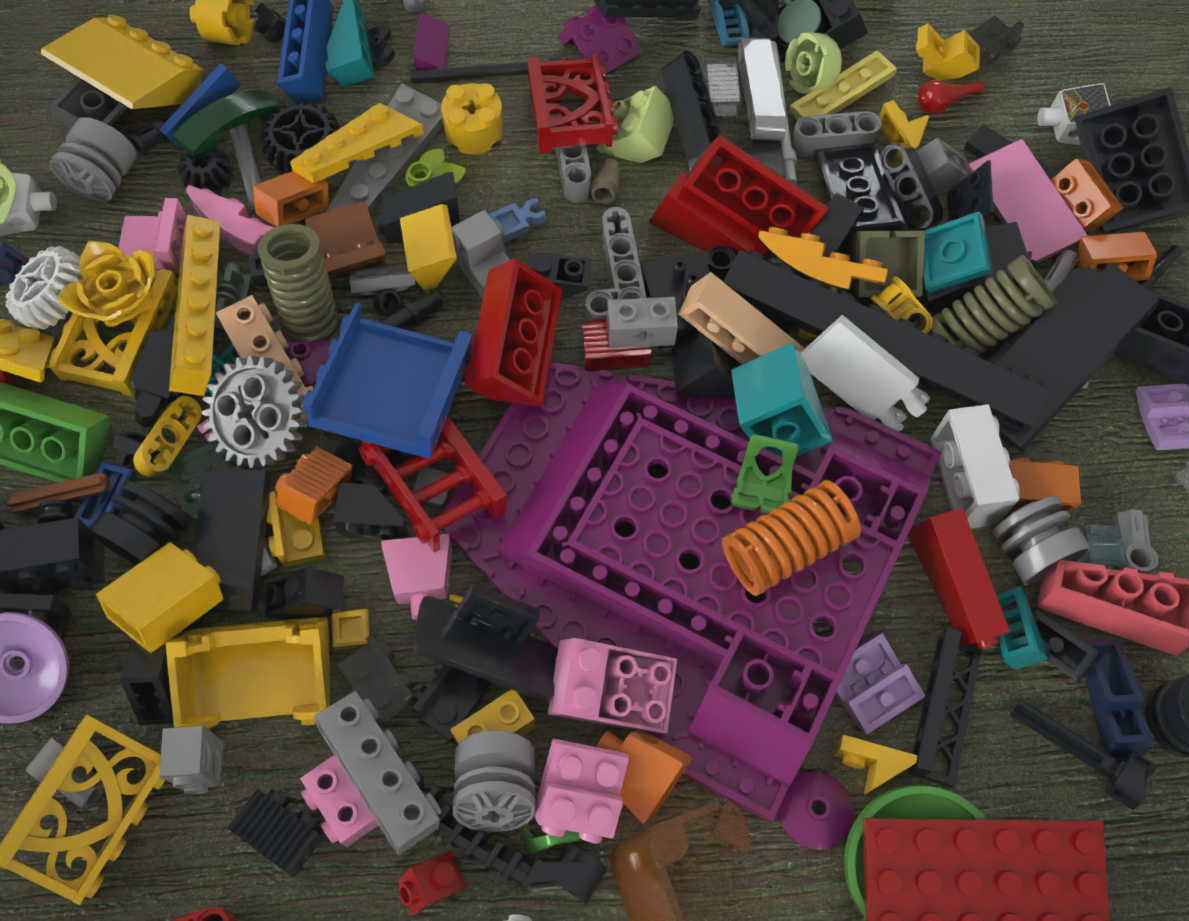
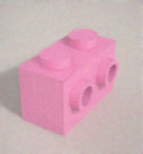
M335 755L300 778L306 787L301 792V795L312 811L318 808L326 820L321 824V827L333 844L339 840L347 848L378 826V823Z

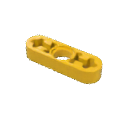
M181 396L169 404L134 455V465L142 475L155 477L169 468L202 417V409L195 399L189 396ZM184 409L186 411V418L179 422L176 419L180 417ZM162 428L172 431L175 436V443H169L163 438ZM156 450H159L161 453H159L155 458L154 465L150 462V454H152Z

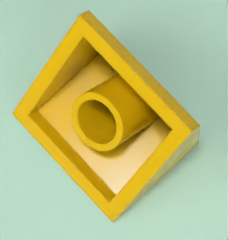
M444 204L400 218L408 272L426 293L432 288L436 289L457 259L448 206Z

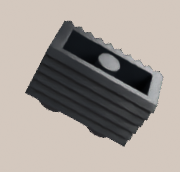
M257 788L227 829L283 871L295 877L324 838V836L316 831L320 823L302 810L298 816L292 814L286 809L290 801L275 790L271 789L268 794H265Z

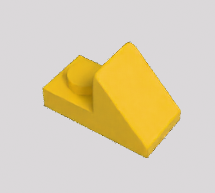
M894 100L884 103L879 115L881 119L880 129L891 145H910L917 151L929 115L908 122L905 112L900 110ZM899 150V151L897 152V155L900 157V159H901L902 162H903V154H902V152Z
M842 735L835 742L833 756L843 759L842 763L846 766L864 769L865 765L869 766L864 795L907 770L917 761V755L847 735Z

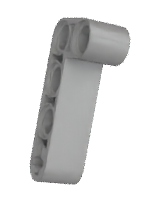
M620 207L609 208L602 217V243L611 289L597 290L587 296L585 307L586 324L594 319H603L607 322L608 300L646 298L629 213ZM595 310H604L605 312L598 313Z

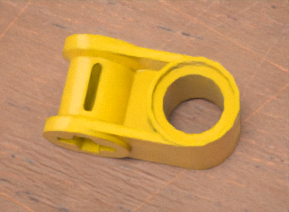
M897 276L891 279L892 283L878 296L873 295L870 298L875 306L886 311V316L897 321L900 318L908 320L910 315L917 313L920 317V324L917 330L926 334L931 330L933 323L930 313L915 298L909 287Z

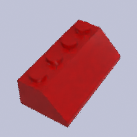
M721 135L708 145L692 168L684 185L685 188L758 236L760 231L768 232L769 227H776L788 230L787 236L800 238L801 233L808 234L828 210L826 205Z
M516 258L490 269L465 386L490 400L532 406L542 405L563 289Z

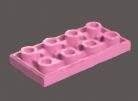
M1023 139L968 164L967 171L971 174L987 160L991 161L993 211L1002 224L1018 223L1027 252L1032 251V260L1040 263L1060 253L1062 250H1067L1079 244L1081 236H1088Z

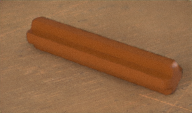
M96 473L14 493L7 499V505L12 513L19 514L39 509V504L45 500L61 499L73 501L106 493L110 487V481L105 473Z

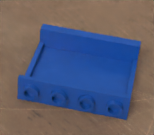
M355 303L350 315L346 314L343 317L340 328L341 334L338 340L333 339L330 344L329 358L326 364L319 366L316 375V385L313 391L308 390L305 395L303 410L307 411L308 426L431 459L470 360L473 334L459 331L455 343L363 319L361 318V305Z

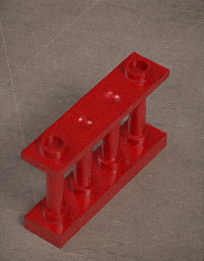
M448 416L431 459L416 456L394 468L385 456L386 453L394 449L362 441V446L359 447V452L364 462L368 466L373 464L414 523L412 527L418 540L422 544L427 542L434 553L440 550L439 531L480 508L482 510L487 509L494 519L506 513L507 494ZM442 458L446 460L451 459L455 465V471L414 493H411L402 480ZM461 483L470 485L474 491L473 497L432 519L428 517L421 507V504Z

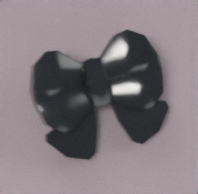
M379 25L367 31L372 65L375 68L387 65L395 57L394 50L386 42L392 35V31L386 25Z

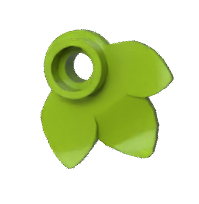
M434 149L425 152L419 161L412 163L408 167L405 179L407 185L411 188L444 173L453 172L455 185H457L464 178L466 169L456 164L444 162L443 149Z

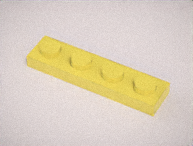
M877 50L840 73L837 80L831 85L821 89L816 88L791 104L789 113L796 120L804 116L836 114L894 77L897 68Z

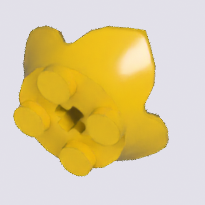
M89 240L80 256L78 266L82 277L81 282L69 283L63 288L57 298V301L64 308L76 315L101 320L109 327L117 326L121 322L130 320L152 307L151 285L155 276L154 255L150 251L138 250L134 251L130 257L119 247L111 243Z

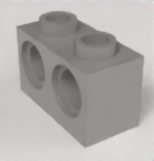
M203 726L163 728L159 776L173 783L172 787L184 789L185 794L208 793V787L221 786L223 741Z

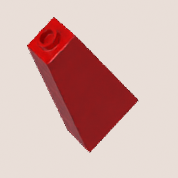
M684 172L680 174L648 221L653 226L705 252L715 246L724 245L731 248L735 256H737L739 250L747 253L750 250L756 251L765 256L767 260L772 254V251L768 249L757 234L685 188L684 185L688 175Z
M960 508L940 514L912 526L908 533V538L953 628L962 631L960 638L962 645L976 643L977 648L982 649L1000 643L997 636L1008 633L1010 630L964 509Z

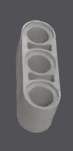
M868 111L801 117L797 120L791 140L792 149L795 150L796 155L810 157L815 156V152L818 149L875 143L881 128V119L875 113Z
M586 145L556 147L565 198L573 203L586 201L590 196L591 169Z

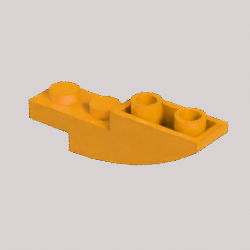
M769 227L768 232H759L758 237L783 262L799 273L820 280L826 285L850 291L852 279L883 285L886 283L888 269L882 268L883 262L871 259H863L862 264L849 262L850 256L834 252L830 253L829 258L824 257L826 245L820 242V236L801 233L800 238L787 236L788 230L776 227Z

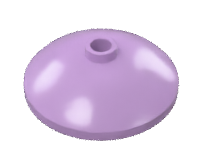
M4 612L0 613V723H20L43 714L60 698L68 681L69 659L62 640L45 622L23 613ZM16 656L24 659V666L17 665L15 662Z

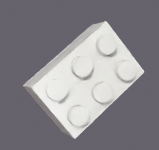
M989 404L948 410L930 440L932 447L942 452L937 464L951 511L963 508L971 529L997 525L1019 501L1020 496L1019 484L1012 477L1009 468V453L1002 446L999 437V422L995 416H992Z

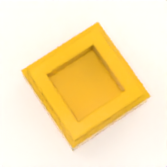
M368 608L340 611L332 614L333 648L335 650L371 646L370 612Z

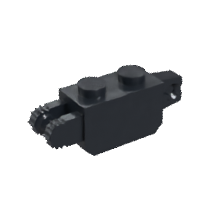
M175 315L165 331L157 330L149 334L130 379L132 384L131 391L135 400H137L135 418L142 428H151L156 419H158L161 410L166 409L173 400L175 401L182 395L180 392L169 391Z

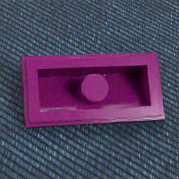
M419 13L414 50L416 70L445 68L450 25L422 13Z

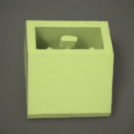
M654 86L645 91H638L635 95L624 100L616 101L613 104V116L617 117L618 134L612 135V147H606V144L603 143L598 144L597 150L603 154L637 163H643L661 156L675 120L669 99Z

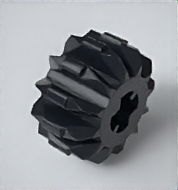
M215 146L196 156L190 153L180 155L181 163L177 167L184 187L187 188L190 185L199 189L216 190L221 193V186L230 185L229 177L233 176V169L227 154L223 150L219 151Z

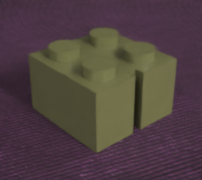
M852 231L850 237V262L862 264L863 259L883 262L882 268L888 269V275L885 285L852 279L851 295L856 297L878 296L892 283L891 279L897 276L909 287L915 296H923L925 231Z

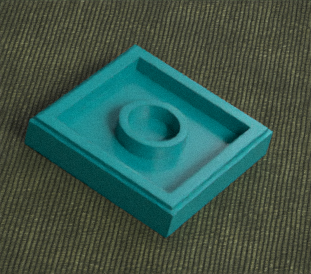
M980 211L925 230L923 278L925 289L929 293L993 273L984 219Z

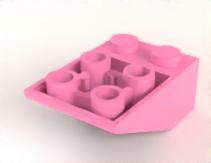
M579 638L560 640L553 677L554 694L550 699L547 715L667 734L677 659Z

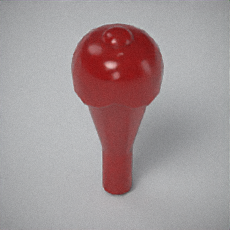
M940 79L931 80L920 88L918 103L923 112L930 115L945 112L946 107L963 97L983 92L985 85L982 81L968 84L943 83Z

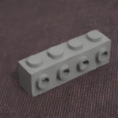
M354 691L316 714V726L399 856L439 828L440 819L438 815L441 814V809L430 793L424 796L416 784L420 781V778L413 765L409 761L403 763L395 752L399 749V746L392 733L388 729L383 732L375 721L379 716L368 698L362 701L358 693Z

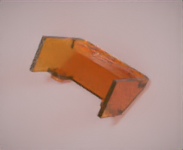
M717 802L660 822L614 847L610 855L609 865L628 921H685L665 866L680 860L684 856L688 848V836L685 828L713 818L719 810Z

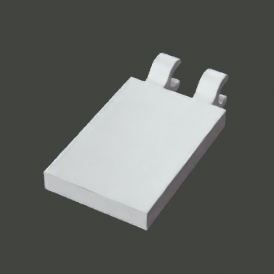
M843 315L800 353L808 366L809 372L861 415L872 420L879 418L882 424L898 432L904 428L901 422L907 416L903 411L893 406L900 399L904 402L907 410L917 418L927 411V407L924 404L930 400V397L916 387L919 377Z

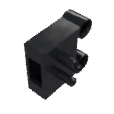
M718 245L706 252L642 262L641 273L646 298L675 297L678 323L675 345L658 346V349L676 346L699 331L678 313L690 287L704 276L712 272L716 277L724 281L736 258L731 248Z

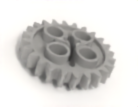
M250 355L248 359L236 358V364H224L226 373H215L219 383L217 385H207L213 392L212 397H203V400L210 404V409L202 411V415L210 416V421L203 425V428L213 429V433L208 438V441L219 442L215 451L217 453H226L225 460L237 461V466L261 468L262 466H273L274 460L284 461V451H295L291 441L303 439L301 434L297 432L298 427H307L308 425L300 420V415L307 413V411L300 407V403L304 401L305 395H300L296 392L302 386V382L291 381L294 371L284 370V363L273 362V358H260ZM261 383V384H262V391H261V393L259 394V391H258V390H259V384ZM235 401L236 406L235 410L233 411V403ZM275 412H277L278 420L276 424L274 422ZM249 430L251 431L250 441L248 439Z

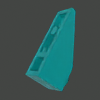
M357 0L343 1L326 47L328 60L325 61L327 72L331 78H336L342 88L374 77L364 12Z

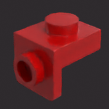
M451 851L411 867L398 878L400 899L408 907L412 916L420 913L430 905L460 893L466 888Z

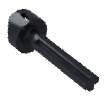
M1022 699L1018 701L1010 716L1091 766L1101 775L1108 777L1104 790L1106 795L1131 810L1139 806L1146 796L1145 782L1158 768L1155 764L1134 751H1129L1125 757H1121L1118 760L1109 752L1098 748Z

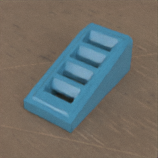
M718 0L709 1L711 14L723 48L738 46L740 38H750L746 15L738 4L731 6L732 10L723 11ZM734 16L735 19L725 20L724 17ZM729 25H737V26H738L737 28H729V29H726V26H729ZM740 33L741 37L728 38L729 34Z

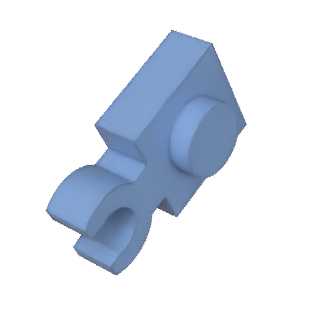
M537 198L528 200L524 207L520 209L516 203H512L488 214L492 220L497 219L501 224L505 234L502 237L503 244L529 233V224L540 225L546 221V212L544 210L539 213L532 212L539 209Z

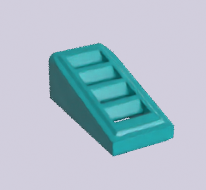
M1018 586L997 594L996 596L1001 608L1015 603L1018 605V608L1003 613L1006 622L1020 617L1022 621L1008 625L1010 632L997 636L1004 662L1017 670L1047 660L1046 650L1023 588ZM1022 632L1026 633L1025 636L1013 640L1011 639V636L1017 635Z

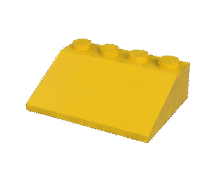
M108 15L107 18H93L41 49L43 56L131 109L183 104L201 85L204 69L194 64L192 58L183 54H177L170 49V45L161 41H155L148 37L146 31L131 27L126 24L124 18L117 15Z

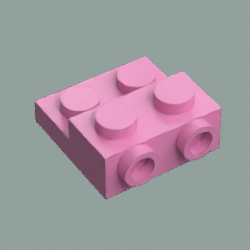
M552 739L535 803L534 817L538 825L542 826V831L557 837L564 836L566 830L579 832L581 839L591 843H601L603 837L614 838L623 805L620 792L629 762L628 755L623 752Z

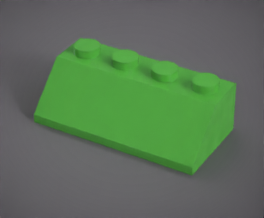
M0 382V465L57 483L92 475L108 447L111 416Z

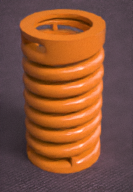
M824 480L817 487L805 491L803 495L795 496L791 502L783 503L779 508L772 509L767 515L757 518L755 522H749L744 528H739L722 538V546L726 559L740 583L752 595L758 596L769 587L777 585L779 578L786 580L791 577L792 571L798 573L803 570L804 565L810 566L815 563L816 558L822 559L827 556L828 552H834L839 549L840 544L846 545L860 537L861 525L858 515L845 493L830 480ZM838 503H839V504L841 505V507L843 508V510H844V512H845V514H846V516H847L846 519H844V517H843V515H842L840 509L838 508V506H837Z

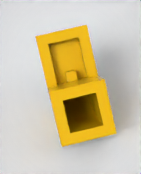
M929 23L918 28L916 51L923 58L924 74L934 79L953 80L979 69L980 46L965 30L943 40Z

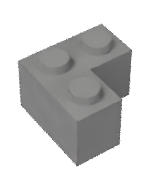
M485 210L451 227L457 264L482 299L489 270L510 261L502 242V237L505 236L504 230L497 219L492 220Z

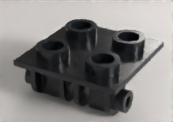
M987 160L947 192L948 222L980 211L983 219H985L994 212L990 160Z

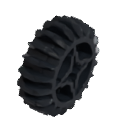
M303 100L299 105L294 106L290 102L289 107L286 109L279 106L278 114L269 113V121L263 122V130L260 131L261 148L271 166H275L279 173L283 171L289 173L293 171L290 163L291 160L325 139L328 135L339 130L341 125L338 123L333 112H329L325 106L318 107L315 102L307 106Z

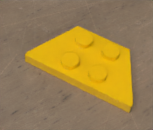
M0 319V370L40 383L43 382L45 379V368H49L50 354L55 349V337L42 334L37 329L23 328L11 324L8 320Z

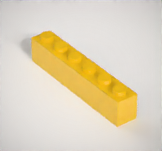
M187 215L181 240L169 391L204 396L212 371L220 221Z

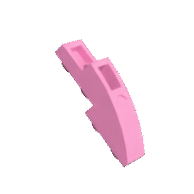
M190 185L186 188V192L200 217L220 221L219 238L246 256L258 254L260 239L274 227L266 225L257 218H249L245 206L237 199H227L218 196L206 188L199 189Z

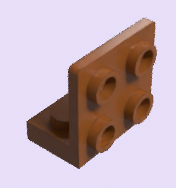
M364 201L305 219L306 226L314 230L319 237L329 278L349 273L350 270L362 269L385 262L386 254L382 242L378 240Z

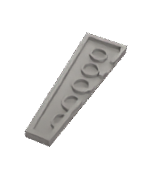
M401 84L388 107L421 123L424 135L414 138L411 134L402 138V144L390 149L387 145L375 150V156L368 160H356L326 212L364 201L370 214L383 199V190H389V187L394 186L443 126L442 104Z

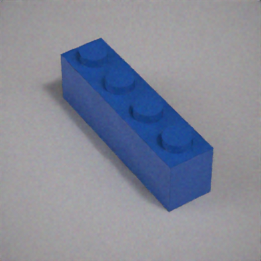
M289 0L277 84L296 105H299L302 100L306 104L322 100L326 74L325 61L328 58L326 47L330 39L334 6L329 0Z

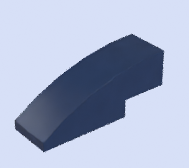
M1119 638L1085 640L1104 653L1100 661L1086 674V681L1093 714L1105 751L1116 758L1125 757L1129 751H1134L1138 755L1144 756L1154 740L1140 709L1145 699Z

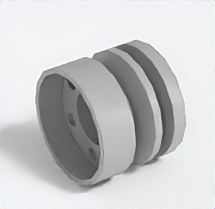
M79 118L66 135V143L59 146L57 153L53 155L49 164L53 174L74 192L91 200L107 202L114 196L115 189L121 185V177L125 176L134 164L137 152L131 142L113 127L96 119Z
M1050 496L1019 508L992 531L998 542L1007 540L1001 546L1005 554L1019 550L1023 551L1012 562V565L1024 585L1041 581L1042 577L1058 560L1076 562L1092 550L1078 527L1060 531V528L1067 523L1071 516L1068 511L1058 512L1063 506L1058 496Z
M485 731L472 734L461 740L455 752L456 782L454 784L453 816L460 824L470 829L484 832H504L527 824L535 816V784L533 782L535 777V748L530 741L518 734L506 731Z

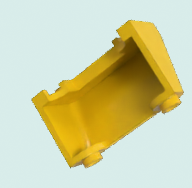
M327 617L197 628L181 632L165 643L174 728L203 726L211 732V727L216 726L220 721L293 714V719L301 720V725H315V715L330 706L329 627Z

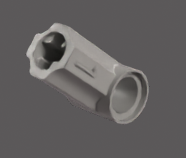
M1131 509L1117 512L1113 517L1117 558L1113 562L1112 569L1121 571L1123 568L1138 569V573L1149 574L1158 564V555L1150 545L1147 515H1144L1140 510Z
M52 737L25 770L41 782L65 745ZM78 766L72 772V779L77 783H82L91 778L95 772L91 770L86 775V769L83 766ZM102 780L89 789L80 792H65L57 789L66 798L84 810L96 804L105 794Z

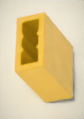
M171 542L96 593L106 617L151 654L224 599L219 587L221 579L217 572L210 566H202L189 550L185 549L182 551Z

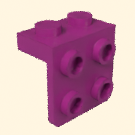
M597 4L586 11L588 15L580 19L577 15L563 24L565 29L558 35L563 46L574 40L583 58H591V54H597L599 64L605 65L606 73L626 63L641 52V48L625 18L604 17Z

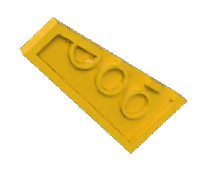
M378 103L291 160V167L294 173L312 183H316L349 168L348 162L368 160L375 156V150L387 145L390 149L402 144V138L411 134L414 138L424 135L423 125L382 103Z

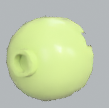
M815 32L801 33L798 39H793L790 42L786 52L785 69L791 73L793 80L788 81L796 92L808 94L816 88H824L837 80L842 64L841 51L837 43L826 34Z

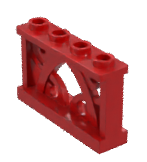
M591 54V58L545 62H540L539 57L527 58L528 84L539 154L552 153V148L603 143L606 144V147H612V135L618 134L617 117L613 116V100L610 98L609 82L606 81L605 65L599 64L598 55ZM566 92L586 100L580 108L572 113L564 106L553 104V102L560 100ZM590 121H597L600 124H592Z

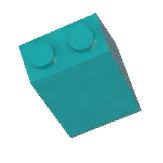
M793 342L731 370L739 424L749 439L752 435H760L796 443L799 446L797 456L833 441L808 366ZM771 446L763 447L782 457L783 453L780 449Z

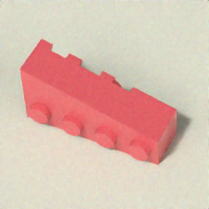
M1058 560L1041 579L1036 607L1038 609L1178 656L1189 647V578L1174 577L1173 573L1144 574L1138 573V569L1123 568L1120 571L1106 569L1104 565Z

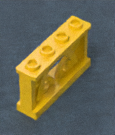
M162 268L159 271L155 270V276L151 285L152 307L130 319L135 325L132 332L116 336L106 346L100 337L97 323L100 320L72 313L70 320L64 324L62 337L49 358V368L59 380H69L120 391L122 395L134 397L131 391L132 384L130 379L148 336L157 330L164 331L176 303L178 280L174 272ZM122 343H127L124 351L122 352L119 345H121ZM81 351H86V354L80 358L82 362L90 361L98 354L97 359L92 364L82 368L75 366ZM106 363L115 372L114 374L99 372L98 370Z
M85 715L0 843V867L45 887L78 905L81 904L85 896L91 899L104 879V876L99 873L109 859L114 862L123 850L127 840L122 838L130 823L137 825L147 811L149 804L144 801L152 788L159 790L165 782V779L159 776L161 754L91 716ZM96 731L126 747V749L121 750L107 760L97 746L90 741V738ZM139 757L145 764L146 772L138 783L130 784L127 782L126 777L131 770H134L133 768L122 769L116 775L112 768L124 758ZM78 766H83L86 769V775L92 770L93 766L97 771L91 778L82 783H77L72 779V772ZM102 780L107 798V820L89 830L64 836L67 828V817L61 804L52 798L56 790L80 792L89 789ZM121 794L134 795L122 814ZM52 814L58 818V830L55 837H48L52 827L49 829L40 827V821L46 815ZM109 836L96 856L95 851L89 845ZM18 849L49 852L46 873L13 856ZM67 851L66 863L70 869L71 863L75 858H85L87 865L84 873L73 880L60 878L55 869L58 852Z

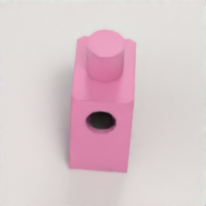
M440 534V550L435 553L427 542L422 544L417 537L381 541L394 597L398 604H411V619L417 620L419 605L423 597L430 596L438 600L447 599L452 560V544L449 534Z

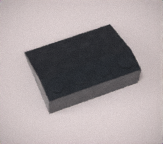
M1172 87L1074 117L1084 159L1090 161L1123 206L1120 212L1102 225L1104 233L1158 224L1189 216V150Z

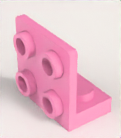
M165 198L163 211H159L158 216H125L118 247L130 257L134 251H150L154 255L155 270L159 271L162 268L179 273L181 240L187 216L178 198Z

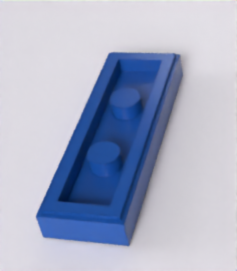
M220 63L159 130L174 146L182 151L183 147L173 140V134L189 118L204 107L234 94L241 86L240 83Z

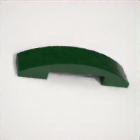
M250 90L231 94L209 104L194 114L173 134V140L191 155L196 156L218 146V135L258 117L263 121H269V113L278 114L279 106L284 109L288 108V106L267 91Z

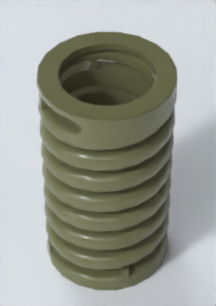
M286 224L271 229L260 239L258 255L261 259V265L270 288V294L273 298L281 329L287 337L295 341L314 342L323 339L333 332L339 319L319 237L314 230L301 224Z
M1021 255L1007 265V270L1026 294L1025 296L1018 289L1005 270H999L996 273V277L1000 284L995 278L989 277L985 281L988 290L983 285H977L974 288L976 296L971 292H967L963 296L964 302L960 299L953 302L952 305L956 314L950 308H944L941 314L938 313L932 316L933 324L931 329L934 333L947 338L950 345L959 349L961 347H968L982 354L987 350V346L993 347L998 343V339L1002 340L1008 337L1009 331H1017L1020 328V324H1028L1031 321V316H1040L1043 313V308L1045 310L1052 308L1057 304V301L1035 267L1025 256ZM1003 288L1006 290V292H1007V293L1009 294V296L1012 298L1014 304H1013V303L1011 302V300L1008 298V296H1007V294L1005 293V291L1003 290ZM995 300H996V301L998 302V304L1002 307L1003 311L999 308V306L997 305V303L995 302Z

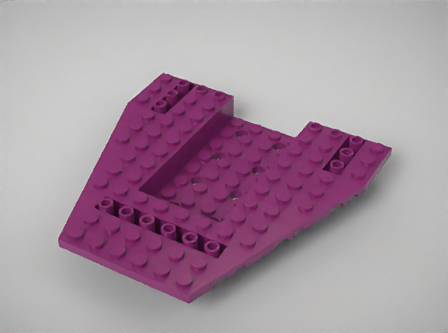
M550 362L542 405L532 406L511 403L478 456L507 494L506 513L494 519L487 509L482 510L480 508L442 529L445 534H449L450 539L503 595L540 609L539 621L534 627L557 651L560 640L579 638L676 658L677 666L667 734L650 731L644 732L693 757L682 774L683 776L772 823L789 786L822 725L928 492L932 472L942 452L851 409L835 407V410L822 408L833 441L796 456L792 467L791 494L788 500L791 502L795 496L803 495L805 491L817 487L824 480H830L845 493L852 503L861 525L860 537L846 545L840 544L839 549L834 552H828L827 556L822 559L816 558L815 563L810 566L804 565L803 570L798 573L792 571L791 577L786 580L779 578L777 585L765 590V600L763 602L753 603L747 599L745 595L746 589L731 569L722 546L723 537L739 528H744L749 522H755L760 516L767 515L762 513L760 508L752 511L734 507L731 504L734 488L738 487L736 482L750 440L739 424L736 399L676 397L675 381L628 374V377L613 375L612 371L599 370V372L580 370L578 366ZM764 448L755 457L758 468L765 476L773 474L782 466V457ZM653 465H661L666 469L667 474L663 478H654L647 470ZM460 484L443 512L474 496V491L469 484ZM719 495L725 496L730 502V507L725 510H719L712 505L711 499ZM838 503L837 506L840 509L844 519H846L847 516L841 505ZM621 522H627L633 525L635 532L629 537H622L616 533L615 527ZM685 554L694 555L699 560V566L693 570L683 568L679 562L681 556ZM845 559L857 561L861 572L856 575L847 573L842 566V561ZM817 620L826 621L832 628V635L829 637L818 636L813 630V622Z

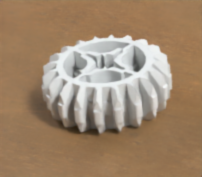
M59 245L55 248L50 246L46 251H39L36 257H30L29 262L25 266L22 265V270L15 274L14 282L9 284L11 290L6 294L8 313L14 316L13 318L21 324L33 329L40 328L44 330L49 325L55 326L59 319L64 320L69 310L64 308L57 301V298L66 285L72 282H81L82 277L78 267L80 256Z

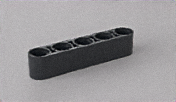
M685 50L662 67L661 73L691 172L708 145L719 135L722 136L700 63L692 52Z

